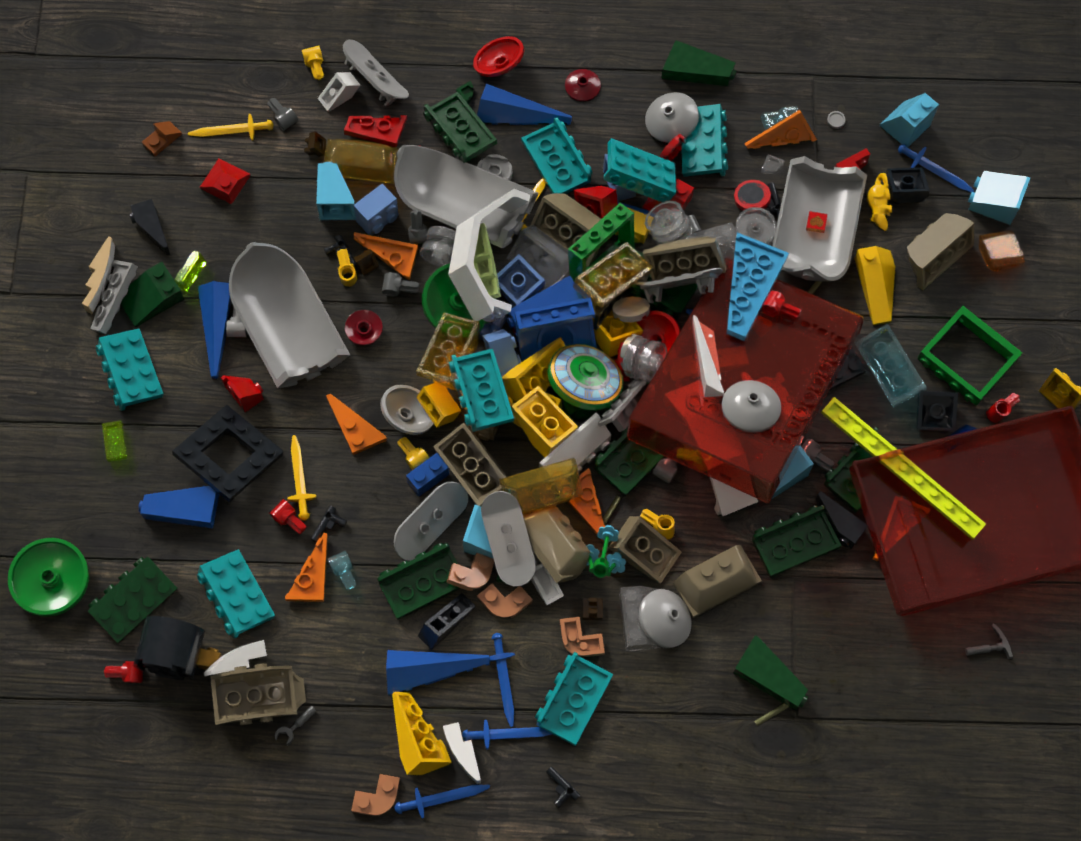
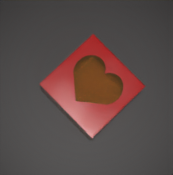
M809 211L806 230L824 233L828 214Z

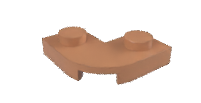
M476 553L471 569L453 563L447 583L469 591L484 586L490 578L494 559Z
M490 584L477 595V598L492 615L502 618L516 616L533 602V599L521 586H518L508 596L504 597L493 584Z
M580 617L560 619L563 645L570 654L573 655L576 652L580 657L605 654L602 634L582 636Z
M380 774L376 794L355 791L351 811L370 816H380L389 811L396 802L400 778Z

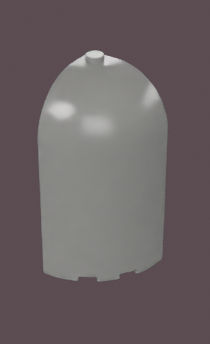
M402 145L397 152L398 159L394 170V182L402 201L411 209L420 210L421 214L454 228H457L459 224L513 189L529 194V202L510 213L497 208L481 220L480 224L484 223L490 243L500 248H504L512 242L511 237L513 234L518 235L524 225L522 220L525 214H530L538 196V192L467 162L463 163L460 159L433 149L417 145Z
M806 156L790 160L773 241V247L789 253L788 259L782 268L784 272L810 281H834L840 279L846 273L851 261L867 175L858 167H834V170H828L824 168L823 164L814 162ZM809 211L828 214L825 230L806 227ZM819 216L810 220L812 226L817 225L821 227L824 223Z
M256 242L248 244L246 249L235 260L231 269L229 293L233 306L276 387L283 388L297 385V381L304 378L307 381L321 375V370L329 366L334 368L350 356L348 349L299 263L287 252L274 245Z

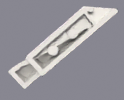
M693 315L692 328L704 397L724 396L714 331L699 322L697 316Z

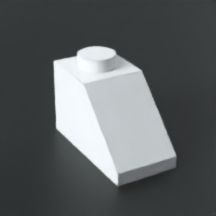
M337 72L320 94L318 100L327 111H331L351 99L361 85L351 72Z

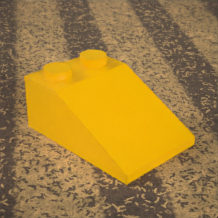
M1055 368L1039 392L1063 414L1068 416L1081 404V387L1076 386L1067 374Z
M539 386L511 406L513 414L530 442L544 457L548 456L578 428Z

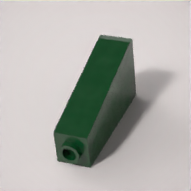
M675 40L662 69L661 78L728 86L729 81L734 80L737 70L734 69L736 62Z
M755 635L733 673L795 711L798 706L803 707L808 699L805 695L808 689L771 649Z

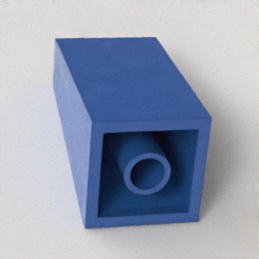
M568 276L511 308V312L508 313L507 323L510 328H514L516 332L515 337L518 342L515 312L583 298L571 276Z

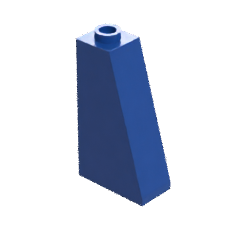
M210 486L146 494L143 501L139 503V512L144 519L213 528L220 494Z

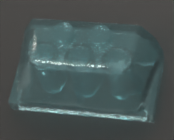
M888 324L854 342L893 408L927 389Z

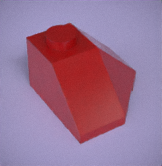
M596 186L574 190L575 201L601 219L618 205L616 189Z
M225 375L221 377L223 385L244 412H247L264 400L262 396L263 389L258 383L254 384L251 379Z

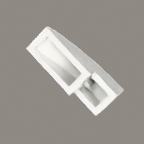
M534 553L536 571L531 581L545 604L548 605L563 597L564 594L558 583L554 581Z
M264 640L246 644L228 652L215 661L204 672V675L209 676L234 671L235 667L240 666L249 668L248 660L267 656Z
M459 722L443 726L447 743L458 764L475 783L480 784L481 779L472 741L463 742Z

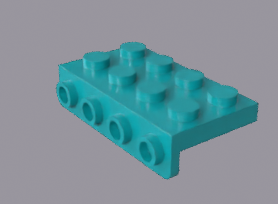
M720 104L697 107L699 111L697 126L686 137V143L682 142V174L684 177L720 173L721 176H725V170H728V162L725 159L728 149L727 143H724V137H727V129L724 126V121H727L726 111L722 110Z
M557 117L553 119L552 124L522 137L521 142L552 194H567L590 183L593 172L591 167L583 161L582 152L580 150L577 151L573 137L571 135L568 136L564 122H560Z
M611 138L609 140L608 170L604 174V180L657 201L668 203L676 194L675 163Z
M140 328L99 337L96 352L103 360L101 363L103 372L108 374V386L110 389H113L115 394L113 395L114 403L116 406H119L121 411L125 410L126 406L163 397V391Z
M493 349L457 358L456 355H451V362H448L451 373H455L454 385L456 391L460 390L461 408L466 410L467 414L464 415L467 426L471 427L472 432L513 422L514 416Z
M239 549L200 565L197 574L198 581L201 585L204 584L207 590V598L210 602L213 601L217 616L222 618L225 623L226 633L231 635L233 639L237 638L240 633L274 619L275 614Z
M574 652L572 656H567L563 664L566 667L563 673H558L554 681L556 684L554 690H549L545 697L547 703L544 709L539 708L535 718L537 719L536 725L576 746L613 674L578 656V653Z

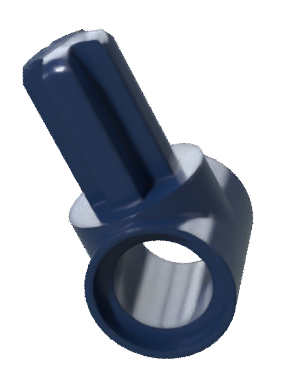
M504 315L492 323H486L477 338L484 341L482 335L501 330L507 321V316Z

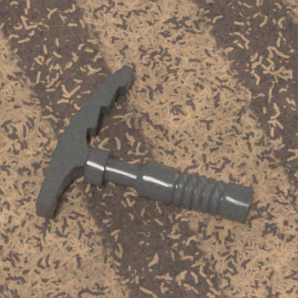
M992 624L991 627L999 636L1001 643L991 646L988 644L965 648L967 656L988 653L992 650L1001 651L1003 649L1008 659L1013 657L1005 635L995 624Z

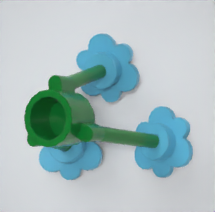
M611 525L600 527L597 533V537L604 540L601 558L598 557L600 552L598 549H595L594 545H587L590 551L587 563L590 566L589 572H593L599 578H603L606 575L610 576L611 572L622 573L625 571L624 565L626 560L622 558L619 552H615L613 555L608 554L607 559H605L608 543L610 541H617L619 531L614 530V527Z

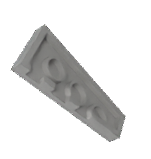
M113 260L112 266L114 270L112 274L108 275L107 281L109 285L107 290L102 293L103 303L97 308L91 326L92 330L106 334L111 328L112 320L120 309L122 299L126 296L128 287L136 276L138 266L133 263Z

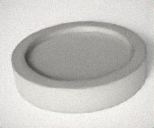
M833 111L828 115L827 123L830 127L839 129L845 124V116L839 111Z

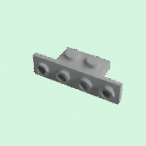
M645 378L640 381L636 379L629 383V388L619 395L620 398L611 405L612 408L602 415L603 418L598 425L601 427L612 422L619 432L625 430L642 410L634 397L647 383V380Z

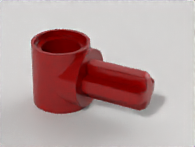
M770 291L762 305V311L771 317L782 313L797 319L801 313V309L785 303V297L778 291Z
M1011 393L1005 399H999L987 409L988 419L997 423L1008 416L1012 411V407L1020 402V396Z
M284 499L269 513L280 525L288 524L298 534L303 533L307 527L295 516L296 510Z
M125 661L122 666H106L104 673L106 678H122L124 682L142 683L143 671L133 666L134 661Z

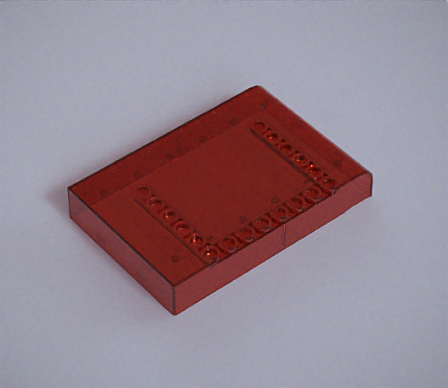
M727 257L725 258L726 273H722L718 278H715L713 293L708 292L707 286L705 289L706 294H702L630 415L627 438L765 503H770L842 368L852 344L858 334H860L864 317L777 279L771 291L780 292L786 299L785 303L801 309L799 317L794 319L782 313L771 317L766 315L761 308L745 341L728 335L727 323L734 260ZM693 315H696L699 320L718 376L719 374L721 375L720 382L724 394L730 386L745 380L762 382L777 393L781 401V413L778 421L771 428L757 433L741 431L732 426L724 417L722 412L723 396L704 397Z
M1071 405L886 452L879 456L855 460L849 467L861 509L896 615L898 616L922 612L942 605L1081 569V427ZM902 454L905 455L984 521L986 525L972 540L882 465L880 461Z

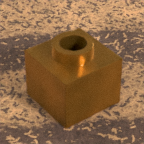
M207 647V650L201 649L197 666L199 669L207 670L222 655L215 648Z

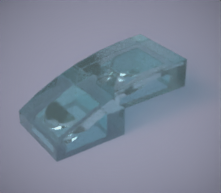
M797 106L782 107L778 112L763 113L760 117L765 130L797 112L798 108Z

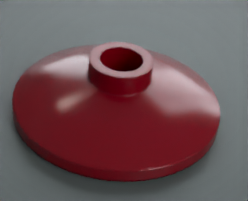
M578 69L571 72L565 81L567 94L572 99L581 102L594 99L601 88L599 77L587 69Z
M359 310L352 313L345 323V333L348 339L357 345L374 343L379 339L383 330L380 317L370 310ZM367 328L368 330L367 332H361V329Z

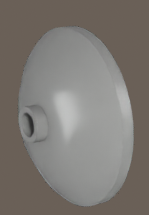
M677 92L667 93L658 97L649 106L645 116V124L652 137L658 141L670 143L677 135L682 134L686 138L694 131L699 120V111L694 100L688 95Z
M745 380L733 384L726 390L722 399V412L726 420L735 428L745 432L757 433L768 430L775 425L780 417L781 401L777 393L768 385L759 381Z
M395 385L387 389L383 394L380 403L381 411L387 422L395 429L406 434L418 435L427 432L433 425L432 420L416 398L420 390L408 385Z
M665 589L654 590L643 598L639 608V620L646 636L653 643L664 648H673L684 643L691 631V615L685 602L674 592Z

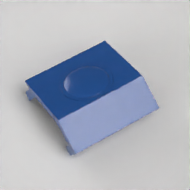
M591 298L515 312L521 361L523 362L560 337L565 346L584 344L597 348L592 318H595V312Z

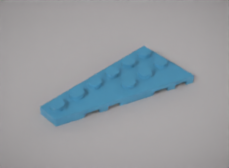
M738 232L735 241L727 334L745 341L762 305L786 263L789 253Z

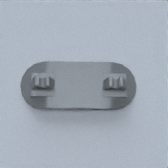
M346 40L344 42L343 52L346 56L344 64H352L349 69H357L381 93L380 101L385 100V98L387 99L386 103H384L385 106L391 105L397 98H408V91L388 73L362 44L355 40Z
M712 268L694 274L686 273L678 277H665L662 280L635 282L634 285H639L641 289H644L648 303H654V295L656 296L655 301L661 302L662 289L697 283L700 294H706L704 290L706 286H708V292L713 293L715 278H718L723 270L721 268Z
M446 482L438 486L398 527L394 536V547L400 558L411 561L415 559L417 554L425 552L465 510L468 503V493L460 483Z
M504 491L493 492L483 500L481 514L497 573L506 584L522 586L534 577L536 561L521 506L517 498L511 493Z

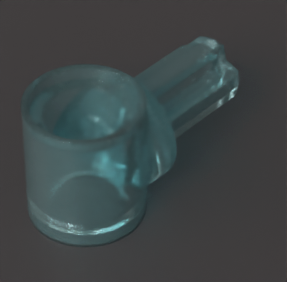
M346 551L328 558L327 560L334 575L340 576L345 589H353L356 586V582L350 571L353 566Z

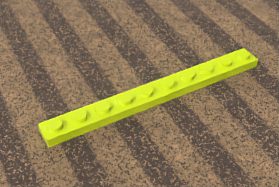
M834 397L821 411L826 418L973 540L986 525L984 521Z

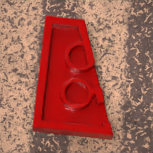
M400 115V118H390V116H384V118L349 116L344 128V135L397 147L407 121V115Z

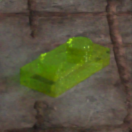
M195 250L192 252L174 279L183 291L187 292L207 263L200 252Z
M122 421L103 423L102 429L107 461L127 459Z

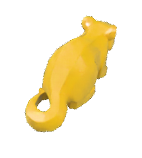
M880 173L876 178L875 185L867 193V202L873 213L871 221L886 231L888 228L886 215L890 216L892 206L887 205L888 200H890V192L886 173Z

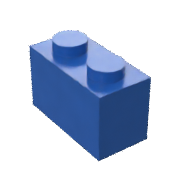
M436 453L406 475L407 483L419 497L450 475L449 467L439 454Z

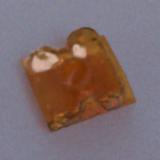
M1011 230L979 235L980 252L986 266L992 271H1000L1003 266H1017L1019 263L1025 262L1019 243Z

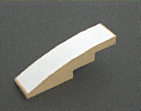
M109 236L89 265L92 272L91 277L86 283L89 293L82 302L85 311L91 314L101 299L108 283V275L112 269L115 244Z

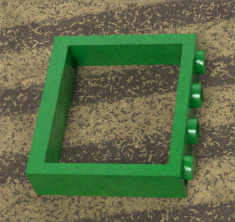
M619 203L568 248L569 276L573 279L583 298L592 291L596 281L599 282L603 276L607 277L615 270L614 264L617 259L626 260L635 249L634 212L622 203ZM618 231V241L586 268V259Z
M962 306L920 352L917 359L924 364V367L931 369L937 378L947 382L952 390L962 394L967 402L970 401L977 406L1016 363L1022 352L966 307ZM957 321L1008 360L980 392L930 353Z

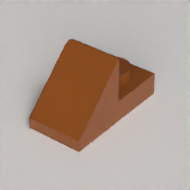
M170 121L154 123L155 131L142 141L143 146L154 157L182 135V132Z

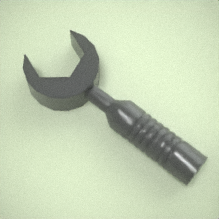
M310 706L307 711L295 720L294 725L290 729L288 727L279 728L275 733V739L277 740L279 734H287L289 740L286 745H290L294 739L293 731L297 727H301L317 712L315 708Z

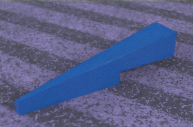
M489 84L485 86L477 116L483 123H492V125H497L498 123H510V125L549 123L550 125L556 117L560 122L563 121L567 125H570L572 121L571 115Z
M212 281L198 286L211 378L218 379L232 301L229 293V283Z
M387 650L386 675L388 696H392L394 692L412 690L413 687L422 684L428 685L441 681L463 671L469 672L478 666L490 665L489 655Z

